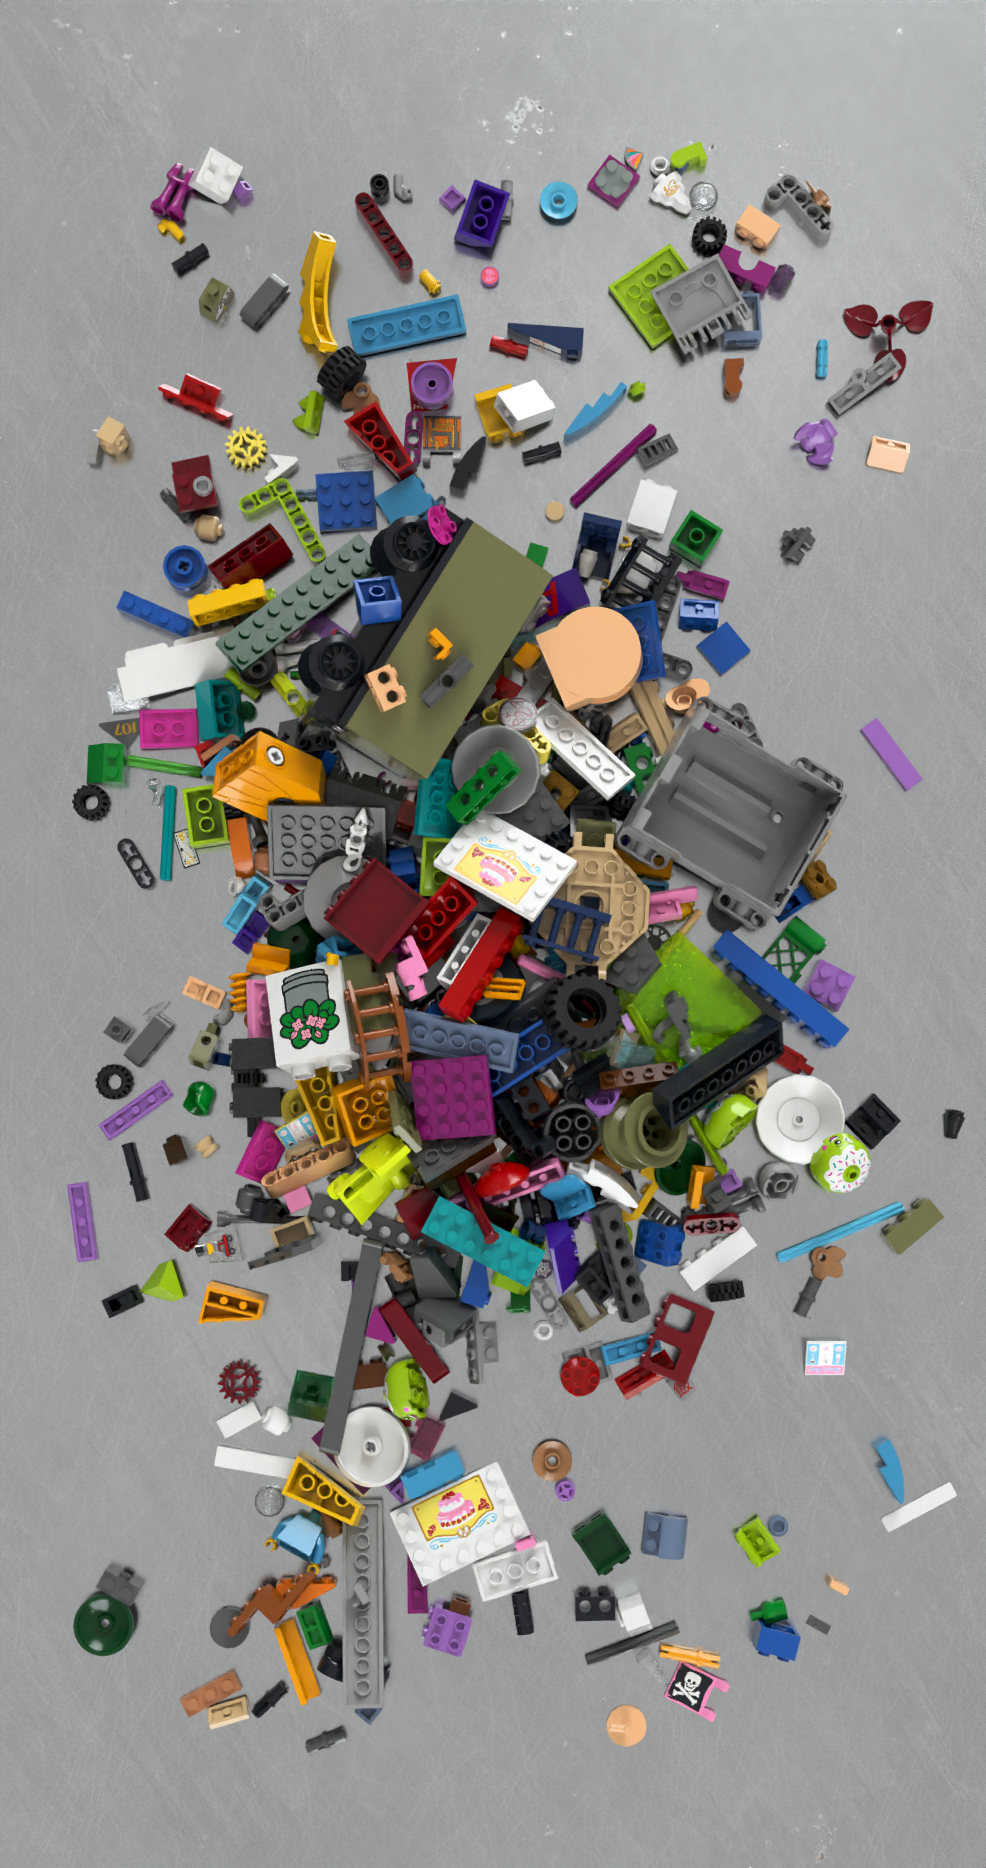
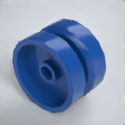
M186 545L177 546L170 550L164 558V574L172 587L179 592H195L203 587L207 581V563L201 553L194 547Z

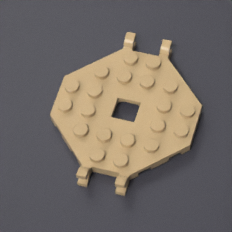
M574 832L573 847L565 853V855L577 861V866L553 897L580 905V896L600 897L599 911L612 915L610 923H604V926H601L593 955L600 957L599 961H593V964L581 961L582 957L553 949L566 963L565 978L575 974V965L598 966L597 979L600 980L602 978L606 980L607 966L648 930L650 889L613 849L614 834L604 835L603 848L582 846V832ZM547 906V909H544L538 933L545 941H548L556 914L555 908ZM566 912V915H563L555 944L567 947L575 920L574 914ZM585 917V920L582 921L575 950L586 953L594 925L592 919Z

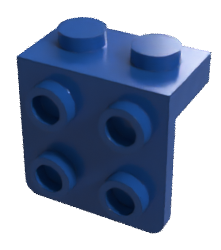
M646 1219L641 1220L634 1255L639 1259L666 1267L679 1265L682 1258V1243L685 1240L683 1226H666Z

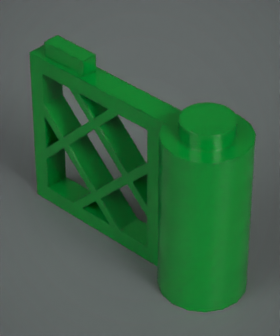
M795 916L763 954L762 958L766 959L770 953H778L779 964H773L772 966H779L782 973V966L793 965L794 973L789 980L795 984L802 976L799 972L816 952L820 954L827 946L825 944L826 939L798 916ZM784 936L791 941V949L780 950L779 942ZM793 943L799 948L794 949ZM777 945V949H778V950L772 951V950L775 948V946ZM802 950L808 956L803 962H795L794 951ZM792 951L793 963L781 964L780 952ZM801 964L797 969L795 968V965Z

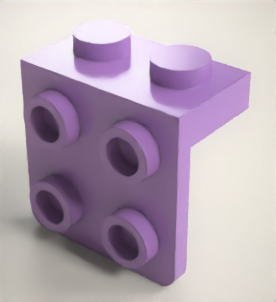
M435 1602L434 1607H430L427 1619H430L428 1627L424 1626L422 1631L423 1646L460 1657L464 1650L472 1619L468 1616L443 1609V1604Z

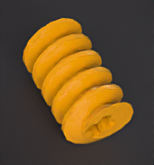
M253 972L234 973L228 977L229 980L234 981L229 984V988L234 989L229 992V995L235 997L230 1000V1003L235 1004V1006L230 1008V1011L236 1013L247 1012L246 980H250L247 976L253 974Z

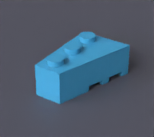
M454 1448L403 1471L401 1480L410 1500L425 1495L433 1488L438 1489L444 1486L445 1482L451 1479L456 1481L462 1478L466 1469L457 1449Z

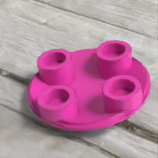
M443 505L433 506L429 509L427 515L429 528L439 543L448 545L453 539V533L457 531L454 521H450Z

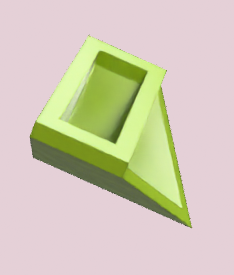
M172 1260L157 1266L140 1290V1293L170 1302L184 1298Z

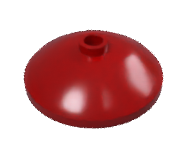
M519 1162L493 1163L476 1181L474 1186L475 1193L479 1197H489L506 1192L525 1181L530 1175V1169Z

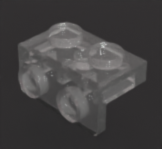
M114 682L109 686L108 694L111 713L150 710L149 697L124 703L119 682Z

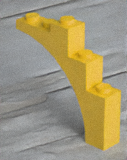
M313 231L300 272L305 285L299 301V305L304 310V315L298 333L304 342L315 344L319 351L323 353H328V351L336 352L338 345L330 329L327 298L330 268L337 242L331 235Z

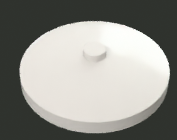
M362 1407L348 1414L339 1456L334 1455V1459L340 1471L352 1482L364 1487L384 1486L395 1480L405 1469L410 1457V1439L405 1426L393 1413L380 1407Z

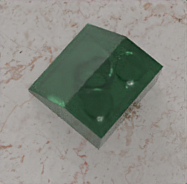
M297 1370L289 1399L287 1415L325 1423L334 1377Z

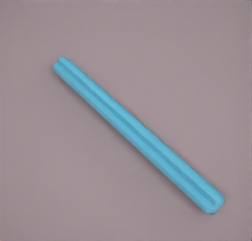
M901 1202L888 1206L777 1253V1258L780 1263L789 1261L818 1247L903 1213L905 1211L904 1206Z

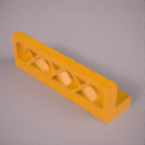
M293 1617L276 1624L274 1632L300 1704L303 1706L307 1704L309 1699L321 1695L322 1692L297 1623Z

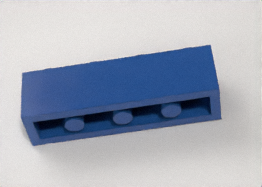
M125 590L116 607L120 613L179 639L193 636L197 628L193 620Z

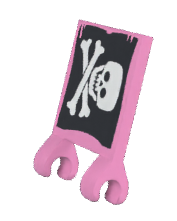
M680 1661L664 1697L713 1722L716 1713L704 1706L714 1686L723 1692H727L729 1683L687 1662Z

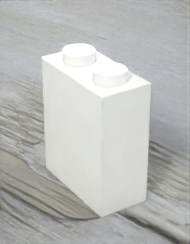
M536 380L497 393L494 403L495 409L513 433L550 421L556 408L553 401L548 398Z
M641 479L626 527L662 539L677 491L672 486H660L653 480Z

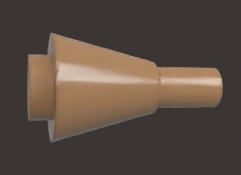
M319 1511L327 1538L332 1537V1539L340 1536L342 1534V1524L334 1517Z

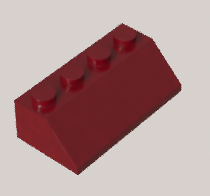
M269 523L207 567L225 590L229 589L231 585L247 584L252 579H259L265 574L271 573L275 567L288 561L293 556V553L283 537Z

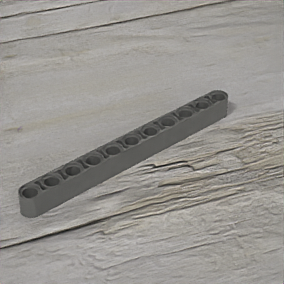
M366 1238L363 1240L319 1448L321 1453L335 1456L340 1454L384 1242Z

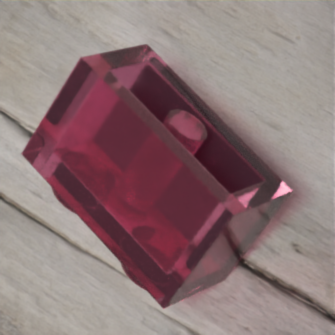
M426 1413L427 1416L425 1418L417 1419L414 1425L417 1427L414 1435L410 1433L409 1439L410 1453L429 1461L446 1423Z

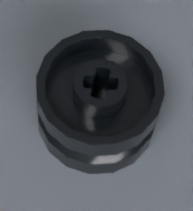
M540 1189L534 1191V1200H532L530 1193L519 1197L524 1221L530 1220L537 1225L536 1218H539L543 1226L544 1224L553 1223L550 1200L541 1195Z

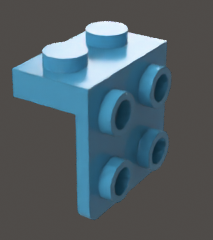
M565 1175L561 1180L548 1183L544 1188L540 1189L541 1195L554 1202L558 1220L560 1221L570 1219L596 1207L590 1185L575 1175Z

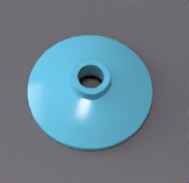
M558 181L548 184L540 195L542 210L546 215L554 219H563L570 216L577 207V193L571 185L565 182ZM556 201H561L562 204H561V205H556L555 202H556Z

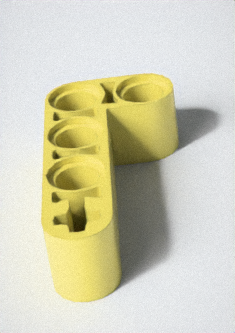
M502 699L485 708L482 712L480 727L500 725L498 719L499 708L508 699ZM533 726L530 731L522 733V735L531 742L538 755L539 764H544L549 759L551 743L536 726Z

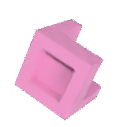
M306 1185L283 1195L290 1213L312 1203L306 1190Z

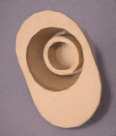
M700 678L688 680L668 691L665 697L666 704L675 713L686 714L695 699L702 696L708 697L710 693L709 683Z

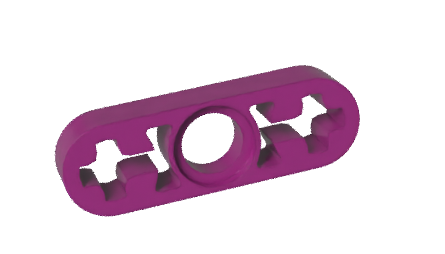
M413 410L406 416L404 449L409 456L411 455L410 448L414 449V455L417 458L413 459V464L416 467L421 461L423 416L419 411ZM414 416H417V419L420 420L416 421V429H413L412 421H410ZM411 434H416L419 437V440L414 444L408 441V437Z

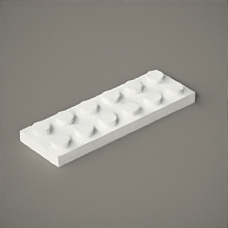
M554 698L537 709L538 715L535 726L549 740L551 748L607 801L635 778L636 775Z

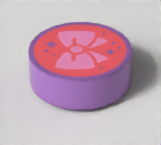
M492 266L485 267L480 274L482 284L486 287L495 286L499 282L498 270Z

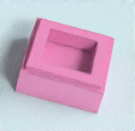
M534 1536L516 1541L517 1552L535 1547L536 1541Z

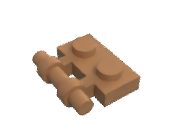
M391 1251L380 1257L379 1262L390 1266L389 1270L397 1281L403 1283L414 1279L410 1259H405L401 1252Z

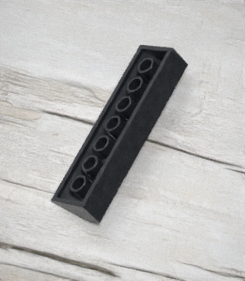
M764 1014L653 1088V1105L667 1127L672 1131L784 1054L782 1023Z

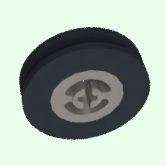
M506 956L503 958L502 965L493 974L494 978L523 979L525 981L521 970ZM526 984L520 1000L485 998L482 994L484 999H480L475 1003L469 1018L478 1025L492 1027L504 1022L515 1013L522 1003ZM492 990V992H503L502 990ZM509 991L507 993H517L518 991Z

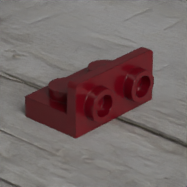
M188 1204L164 1235L179 1249L189 1252L196 1246L199 1238L208 1231L212 1221L204 1217L194 1206Z

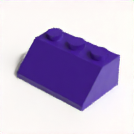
M475 179L454 240L470 246L492 247L510 193Z
M567 1220L544 1224L547 1230L546 1237L558 1294H563L576 1280L574 1277L578 1272L577 1269L581 1268L579 1257H575V1254L578 1253L576 1242H572V1239L575 1238L573 1226L569 1227Z

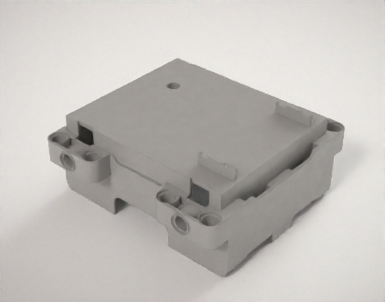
M702 696L695 699L686 712L641 794L615 835L614 844L631 858L654 870L663 869L667 866L670 859L674 860L718 887L713 898V904L716 908L749 928L761 929L766 926L771 916H780L845 802L847 795L842 792L844 782L823 766L816 764L806 757L796 758L790 764L748 739L750 735L744 732L746 727L744 719L709 697ZM699 701L704 702L706 708L698 706ZM733 721L737 722L738 725H739V728H737L736 726H734V725L731 724V723H732ZM704 722H709L718 727V732L712 733L702 727ZM799 761L802 762L804 768L801 766L797 767V763ZM831 781L835 782L836 787L830 784ZM807 782L815 786L817 790L810 793L798 784ZM776 812L782 815V821L779 823L773 820ZM622 835L628 838L626 846H623L620 842ZM656 855L660 856L662 860L659 866L654 864L653 859ZM722 895L727 897V904L725 906L720 903ZM755 915H758L760 917V923L758 925H755L753 923V918Z

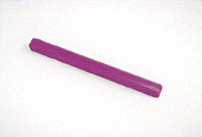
M650 423L583 485L570 498V502L577 507L631 457L637 448L641 447L657 432L656 427Z

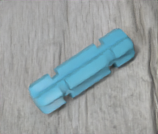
M820 339L817 344V349H819L817 352V377H826L828 370V340Z

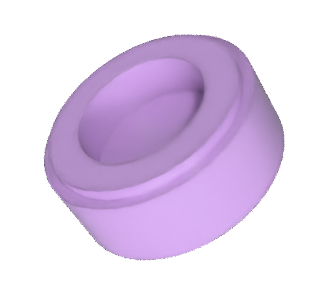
M628 1013L622 1015L621 1020L628 1033L634 1032L636 1028Z

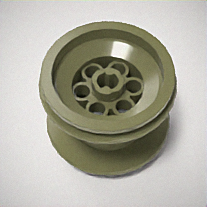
M652 1092L632 1099L626 1096L618 1099L614 1111L603 1116L600 1123V1140L606 1155L615 1164L630 1170L669 1166L681 1156L687 1143V1121L671 1131L653 1105Z

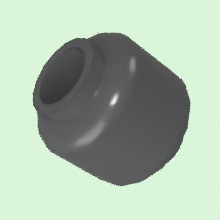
M246 1184L238 1190L235 1205L242 1214L250 1215L253 1199L263 1198V1193L259 1187Z

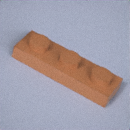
M231 1670L180 1698V1702L188 1718L241 1690L242 1685L234 1670Z

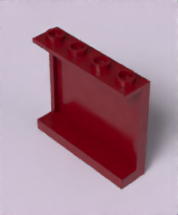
M374 857L372 860L368 859L362 866L364 870L360 875L356 874L349 882L351 886L347 891L343 889L337 896V903L334 906L330 905L324 912L326 916L323 919L381 965L431 904Z

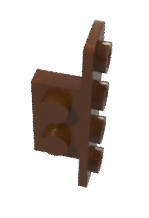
M671 1061L600 1072L599 1080L602 1091L621 1089V1097L626 1096L632 1099L652 1092L653 1088L661 1084L660 1082H664L679 1072L677 1062Z

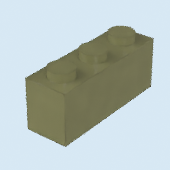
M920 1198L913 1204L914 1208L910 1212H903L898 1217L899 1221L893 1225L891 1223L883 1230L885 1233L882 1235V1238L896 1254H902L944 1218L930 1199L925 1198L923 1200Z

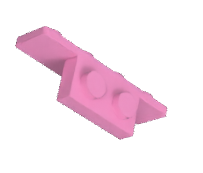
M686 886L650 893L648 925L682 919L680 904L698 900L697 886Z

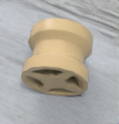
M210 1135L194 1146L196 1150L202 1153L201 1157L203 1159L219 1148L217 1144L211 1141Z

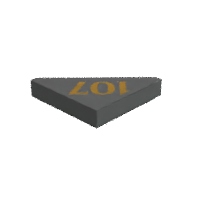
M139 718L105 722L98 725L119 742L125 744L127 748L140 732Z

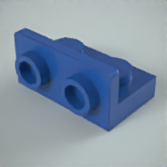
M680 598V629L715 631L717 629L719 601Z

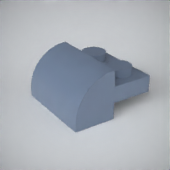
M646 1513L642 1553L658 1556V1558L684 1559L688 1518Z

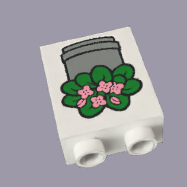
M338 960L337 966L326 965L325 961L266 976L276 1066L290 1073L294 1080L313 1078L316 1076L315 1069L328 1066L329 1071L332 1072L351 1069L352 1060L360 1059L358 1044H355L351 1031L348 1003L344 997V989L346 988L342 960Z

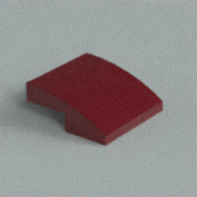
M426 1186L394 1203L412 1240L424 1235L421 1230L437 1201L433 1191L429 1192Z

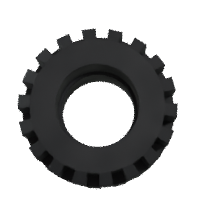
M350 346L342 347L324 363L317 376V382L334 398H339L349 392L359 382L365 372L366 361Z

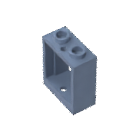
M747 291L741 294L746 305H753L755 331L728 332L721 319V326L724 330L722 346L761 343L762 325L759 293Z

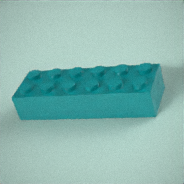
M439 1196L421 1232L528 1288L546 1251L493 1223L491 1225L494 1231L499 1234V1239L492 1244H485L484 1236L473 1213Z

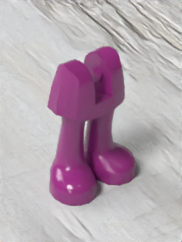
M176 163L166 174V178L169 181L162 194L152 201L150 209L161 216H165L167 212L169 218L182 223L185 213L181 207L187 192L193 189L188 183L194 169L189 168L184 179L181 180L183 165ZM175 187H178L179 189L168 207L171 195Z

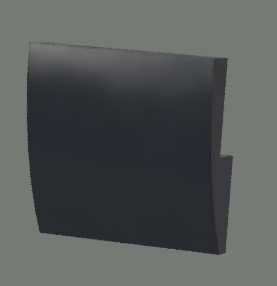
M875 1093L871 1094L845 1120V1124L871 1150L901 1122Z
M599 1249L580 1268L574 1278L600 1306L613 1292Z

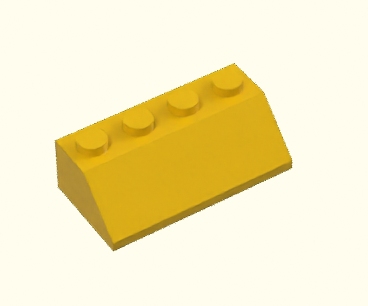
M252 579L247 584H234L229 589H216L211 591V594L193 596L192 599L188 600L189 614L196 627L259 610L269 602V597L263 579Z

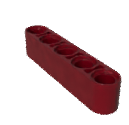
M365 192L359 193L355 198L357 213L398 275L403 278L410 277L413 273V260L371 196ZM361 202L368 203V205L365 207H362L359 204ZM373 217L379 219L377 222L370 221V219ZM388 233L389 236H387L386 238L380 237V234ZM393 248L399 249L397 253L390 252ZM404 263L409 265V267L406 269H403L400 266Z
M396 1297L379 1308L385 1320L433 1384L450 1373L445 1363L422 1335V1332Z

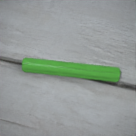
M128 755L127 757L128 766L194 777L202 776L200 774L203 770L201 766Z

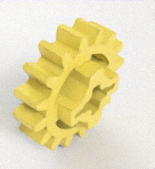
M247 426L246 431H243V428L240 427V432L237 433L233 430L234 436L227 437L230 443H225L226 448H228L226 454L231 455L229 457L230 462L235 460L234 464L236 467L242 464L243 469L246 468V465H249L252 469L253 463L260 465L258 460L265 459L262 453H267V449L263 447L267 445L266 440H262L264 438L262 433L257 435V429L251 432L249 426ZM244 442L248 445V454L244 450Z

